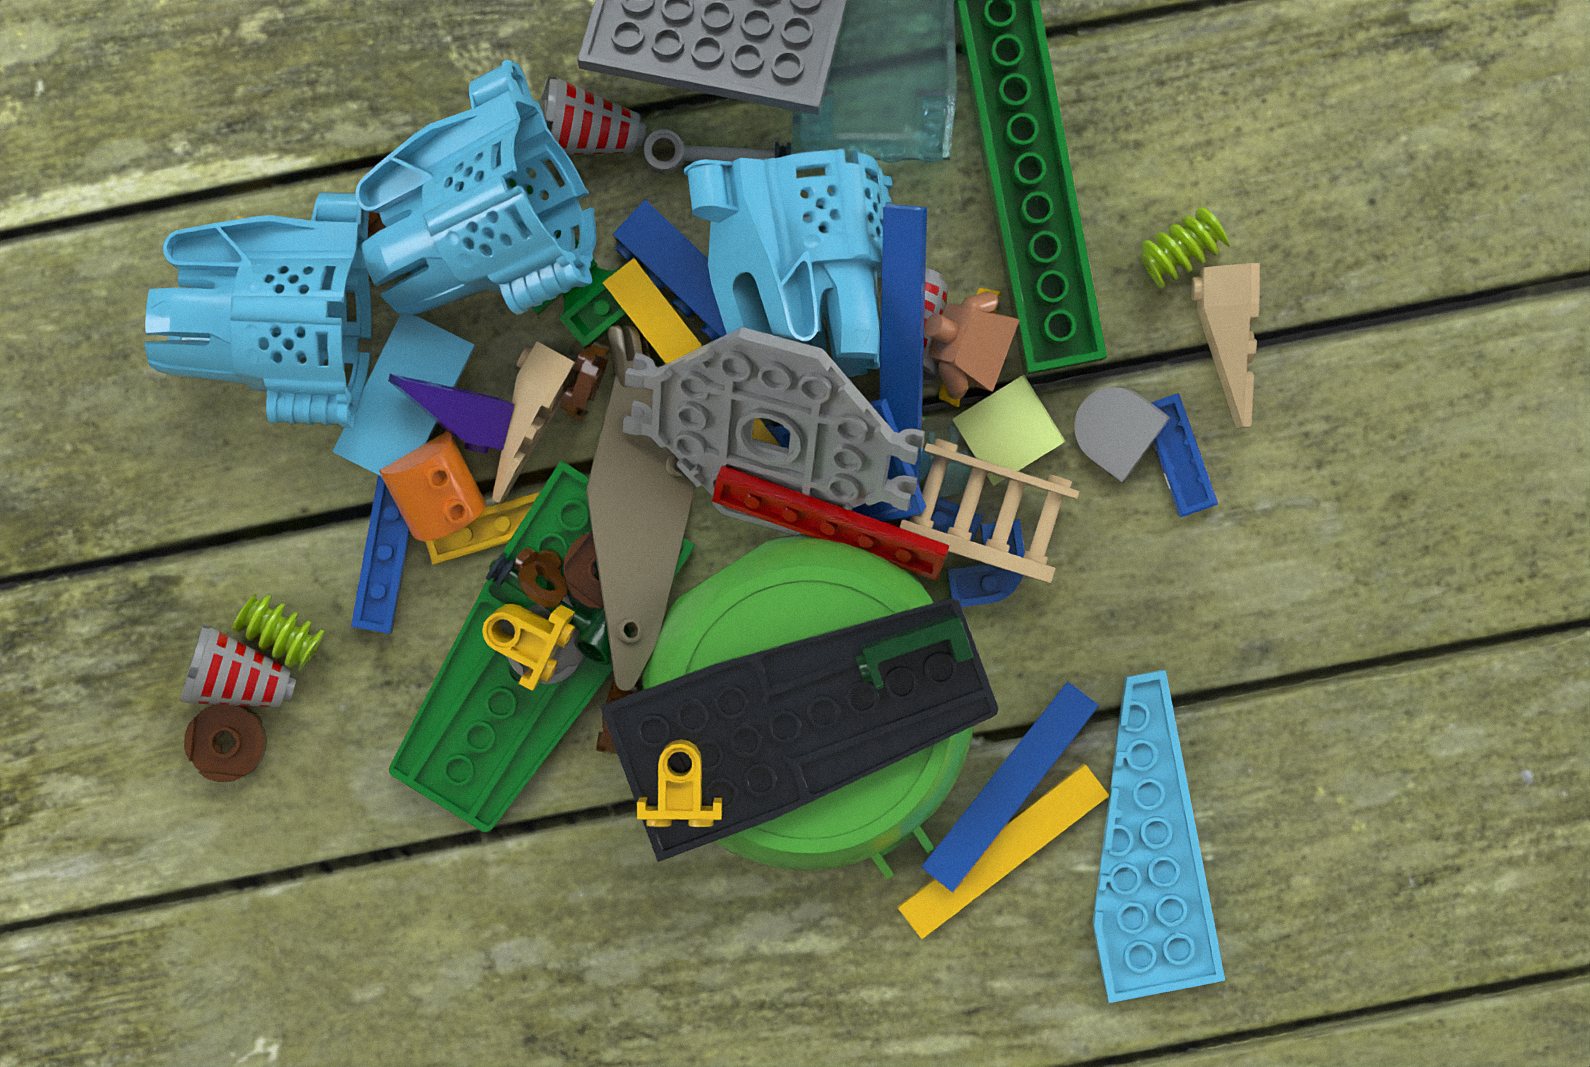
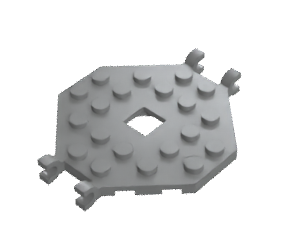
M741 327L662 367H655V363L650 357L636 353L633 369L628 368L625 373V385L635 388L644 387L652 389L653 402L651 410L647 404L634 400L631 407V416H626L623 420V432L632 435L642 434L649 436L660 448L667 446L679 459L677 466L696 487L703 485L712 496L717 475L723 465L851 511L852 508L864 503L870 506L880 501L890 503L893 507L907 511L909 508L911 495L915 493L918 478L903 475L897 476L892 480L887 479L890 457L892 455L906 463L915 465L918 450L922 448L924 443L925 431L911 428L905 429L900 433L894 432L822 348ZM754 419H771L788 429L790 432L789 449L752 439ZM712 502L722 515L793 535L802 534Z

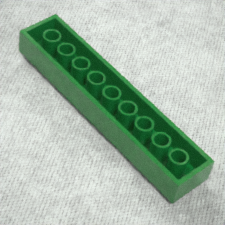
M952 0L1012 316L1019 320L1016 328V337L1024 375L1102 361L1107 358L1040 1Z

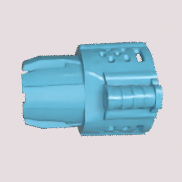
M504 60L499 67L470 82L469 97L472 109L427 125L379 162L357 185L356 200L359 206L366 211L380 214L381 220L386 228L378 231L362 243L363 258L374 285L379 286L411 272L410 276L398 281L380 294L393 310L399 314L413 315L427 312L487 289L502 292L509 309L513 313L520 315L527 312L533 306L541 305L543 301L556 298L560 293L569 292L575 286L585 287L592 283L589 268L591 267L592 253L596 245L595 209L590 207L582 211L578 199L588 195L589 192L585 188L572 161L547 128L540 104L532 99L522 68L513 61ZM549 159L552 161L566 185L559 187L544 161ZM531 169L536 172L535 178L530 176ZM510 179L515 180L516 187L512 188L510 186ZM529 185L533 187L532 194L527 192V186ZM545 191H547L549 194V198L547 200L543 199V193ZM579 227V245L578 248H575L574 229ZM561 231V236L557 239L556 235Z
M844 149L804 152L765 160L738 158L730 162L704 159L695 161L685 167L684 174L688 176L692 213L698 218L711 221L708 269L726 333L729 334L744 327L819 347L827 353L824 318L827 323L832 359L847 378L867 374L868 369H878L880 367V323L877 278L882 276L883 207L886 204H892L889 190L893 188L892 177L883 175L882 169L878 167V162L873 157L862 154L857 150L852 153L854 163H846ZM825 168L826 175L797 178L796 171ZM800 192H807L808 198H802Z
M320 192L314 205L311 220L265 215L177 230L169 234L163 244V254L167 261L178 270L179 287L192 288L149 289L145 317L146 335L168 336V340L144 343L149 366L154 368V371L169 375L246 384L253 391L267 392L266 413L269 423L339 424L344 428H353L355 412L366 385L371 359L370 353L358 351L359 339H373L369 273L362 253V243L369 239V211L359 206L356 200V193ZM347 293H355L356 322H348ZM303 359H306V362L304 364H301V361ZM327 360H328L329 366H325V365H324ZM345 365H353L351 378L348 386H346Z

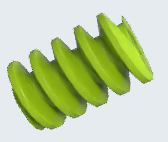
M1200 207L1195 210V218L1190 215L1182 218V227L1176 223L1168 227L1169 236L1161 231L1155 235L1156 245L1150 240L1141 243L1142 253L1140 255L1149 275L1162 289L1165 287L1163 279L1165 273L1173 280H1177L1179 278L1176 269L1178 265L1187 272H1190L1192 270L1191 257H1194L1203 264L1206 262L1204 249L1207 248L1216 256L1219 254L1217 242L1220 240L1229 247V241L1218 219L1208 209Z
M255 593L236 617L232 626L233 631L241 632L247 628L245 637L248 641H254L260 637L259 648L262 650H266L274 645L272 657L279 659L287 654L285 665L288 668H292L300 663L298 670L300 672L320 646L325 630L320 629L315 634L310 635L309 630L312 623L310 620H307L298 627L295 625L298 612L295 611L285 618L282 616L285 608L283 602L271 609L269 605L272 595L267 594L258 600L256 599L257 593Z

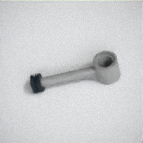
M666 129L654 131L647 137L644 143V156L648 167L655 173L663 175L675 172L683 165V161L695 162L708 159L733 162L738 158L765 160L793 154L791 142H787V146H784V144L779 146V142H775L774 150L684 145V141H681L676 133ZM659 143H669L674 147L675 155L669 161H658L652 154L654 147Z

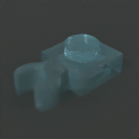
M954 425L949 426V442L957 444L959 439L958 430ZM934 430L928 432L929 444L933 445L936 438ZM968 450L958 452L960 454L969 456ZM949 461L938 497L941 498L965 492L972 468Z

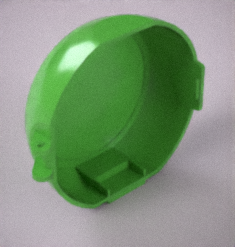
M805 534L772 538L675 599L664 615L655 648L643 668L640 691L717 662L930 604L933 601L913 572L901 569L867 550L845 543L816 539ZM974 726L776 819L716 840L715 842L730 853L751 862L792 871L838 869L857 864L871 857L888 880L895 876L884 858V855L914 836L917 837L928 854L935 850L921 824L937 811L957 782L968 755Z

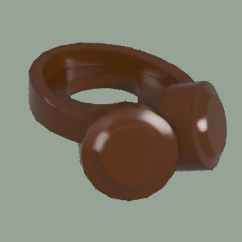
M527 547L519 553L514 565L515 570L518 571L519 582L525 594L535 603L547 608L559 605L567 593L566 581L560 573L563 563L562 557L555 550L545 549L537 552ZM538 573L554 585V591L545 590L536 583L535 578H537Z

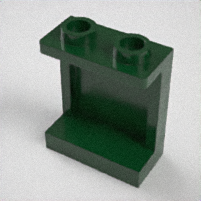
M952 613L861 644L862 655L856 656L855 659L864 683L872 681L875 689L879 690L884 688L877 667L879 662L944 640L947 643L951 658L957 663L974 658L960 616Z

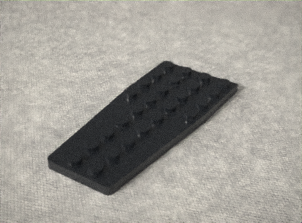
M954 598L940 600L717 662L600 706L636 805L639 797H648V806H658V764L660 755L666 745L676 740L690 741L696 745L701 753L702 806H713L714 798H722V819L713 820V826L693 827L688 825V820L672 819L671 826L653 827L647 826L646 819H642L658 862L776 819L990 719L998 713V704L962 606ZM952 613L960 616L974 658L957 663L951 658L947 643L944 640L879 662L877 667L884 688L876 690L872 681L864 683L855 659L856 656L862 655L861 644ZM675 752L669 757V766L675 772L684 773L692 767L691 758L684 752Z

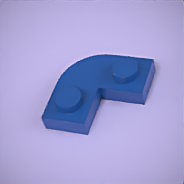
M1014 519L1007 545H1010L1008 553L1023 557L1025 550L1020 519ZM997 522L980 525L982 545L986 544L987 539H992ZM986 563L946 569L950 597L958 600L962 607L1001 601L1015 591L1023 578L1021 574Z

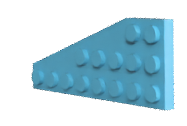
M1164 669L1125 676L1092 920L1106 998L1109 1003L1225 981L1166 670Z

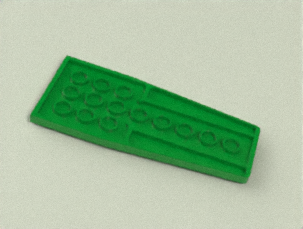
M560 460L503 550L507 554L505 558L508 559L510 557L509 561H512V559L516 560L519 553L527 547L537 552L545 549L555 550L562 557L563 563L560 573L565 579L564 559L569 547L579 536L592 531L586 493L589 477ZM684 537L673 579L695 546L694 543ZM595 560L592 564L596 568L594 576L600 579L597 560ZM538 573L537 578H535L536 583L548 591H554V585ZM492 578L490 581L487 580L389 766V773L392 777L482 832L492 830L613 671L612 658L607 664H600L584 655L575 672L560 682L553 684L540 683L533 691L518 684L522 676L513 669L507 656L487 645L483 637V625L491 614L505 604H516L527 609L537 603L506 582L497 587V581L493 582ZM567 587V594L573 608L590 618L597 608H591L579 602ZM630 628L628 634L626 635L629 638L631 636Z

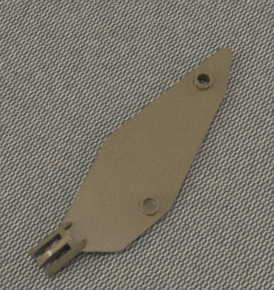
M634 325L612 326L607 330L614 380L586 490L615 683L623 691L634 687L655 648L661 631L695 490L693 482L677 466L679 459L667 446L660 448L649 436L642 434L632 435L623 432V420L626 416H631V407L634 400L647 404L651 410L653 402L652 389L644 387L635 388L625 385V373L628 368L633 369L636 353L646 355L652 359L648 340L637 326L635 327ZM625 625L631 630L630 638L624 633Z

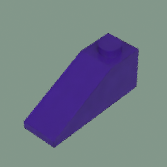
M390 373L388 382L445 430L450 432L451 435L464 441L465 449L487 454L489 448L503 450L514 408L513 403L501 397Z

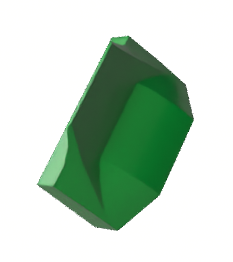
M596 266L590 271L592 276L591 284L585 287L575 286L569 292L563 294L564 311L559 316V319L584 349L587 345H592L608 333L609 327L616 326L628 316L603 284L620 267L611 271Z

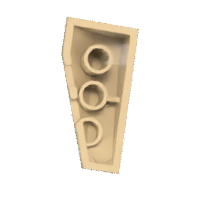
M1260 263L1204 267L1197 271V277L1192 278L1191 299L1192 301H1197L1199 318L1235 427L1248 428L1251 427L1254 374L1252 371H1247V363L1253 362L1257 348V340L1254 339L1253 331H1250V323L1253 322L1254 317H1259Z
M538 341L533 348L526 346L516 364L521 369L516 378L511 402L514 404L504 448L501 451L492 499L498 503H504L559 408L567 387H571L578 373L573 371L574 361Z

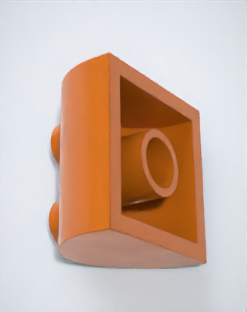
M448 431L379 470L411 534L416 540L430 541L450 535L474 521L486 507V501L454 438Z

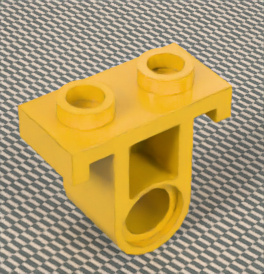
M505 604L498 608L484 622L483 637L487 645L492 649L530 668L521 677L518 684L533 691L542 681L548 683L553 676L559 662L553 659L559 646L565 648L573 634L575 626L569 623L575 611L560 605L551 613L549 619H546L520 605ZM504 619L511 622L515 629V635L505 634L500 628V620Z
M672 741L662 751L658 764V806H648V797H639L637 801V819H646L647 826H671L672 819L688 820L689 826L709 827L713 826V820L722 819V798H714L713 806H702L701 753L696 745L690 741ZM675 752H684L691 758L692 767L684 773L675 772L669 766V757Z

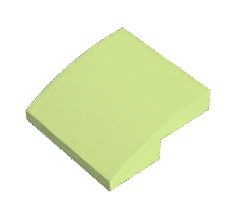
M1025 375L1020 376L952 419L976 459L1014 471L1021 470L1065 442ZM987 473V477L993 486L1006 479Z

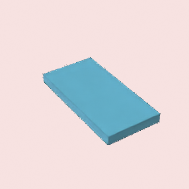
M400 314L363 389L360 403L355 412L353 428L343 429L332 452L381 476L379 470L429 442L438 423L388 382L389 375L391 373L456 387L476 345L414 314Z

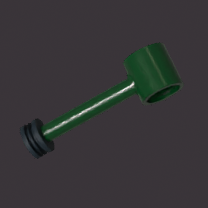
M503 552L498 559L491 562L489 565L490 571L485 579L490 581L492 578L493 582L497 581V587L506 582L526 595L520 585L518 571L513 568L516 560L512 559V561H509L510 557L506 559L507 554ZM561 601L556 607H544L551 613L560 605L575 611L569 624L575 626L580 631L574 641L576 648L594 662L607 664L612 657L603 608H597L588 618L564 601ZM625 625L624 633L625 635H627L629 632V627Z

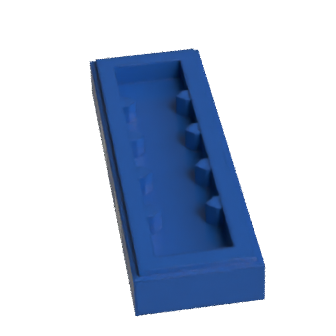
M1177 393L1151 402L1171 417L1153 441V445L1179 518L1218 505L1180 394Z

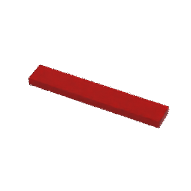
M723 465L717 475L712 498L714 503L816 539L845 543L867 550L901 569L935 581L939 579L950 546L948 544Z

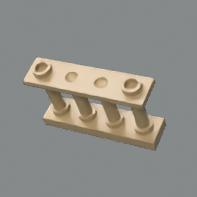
M935 438L933 445L925 443L922 452L934 456L922 492L926 508L922 514L912 515L909 522L900 520L898 527L950 545L948 552L1051 583L1056 568L1046 565L1048 557H1045V553L1063 497L1072 500L1078 499L1080 491L1070 488L1072 481L1050 474L1046 481L956 452L958 445ZM952 461L972 469L954 527H949L948 532L943 533L932 529L934 521H931V517L948 463ZM990 473L1010 481L992 539H987L986 544L981 545L970 541L972 533H969V529L986 475ZM1028 485L1048 493L1030 551H1025L1024 556L1019 557L1008 553L1010 545H1007V541L1024 487Z

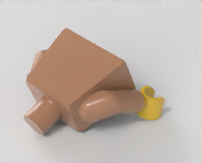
M980 287L976 295L965 298L961 305L949 303L945 306L942 315L933 314L927 319L924 327L925 333L933 338L928 351L929 357L939 364L938 372L944 382L939 392V399L959 407L960 398L965 395L969 388L967 385L993 392L1019 320L1016 318L996 314V308L999 305L998 297L1001 296L1000 291Z

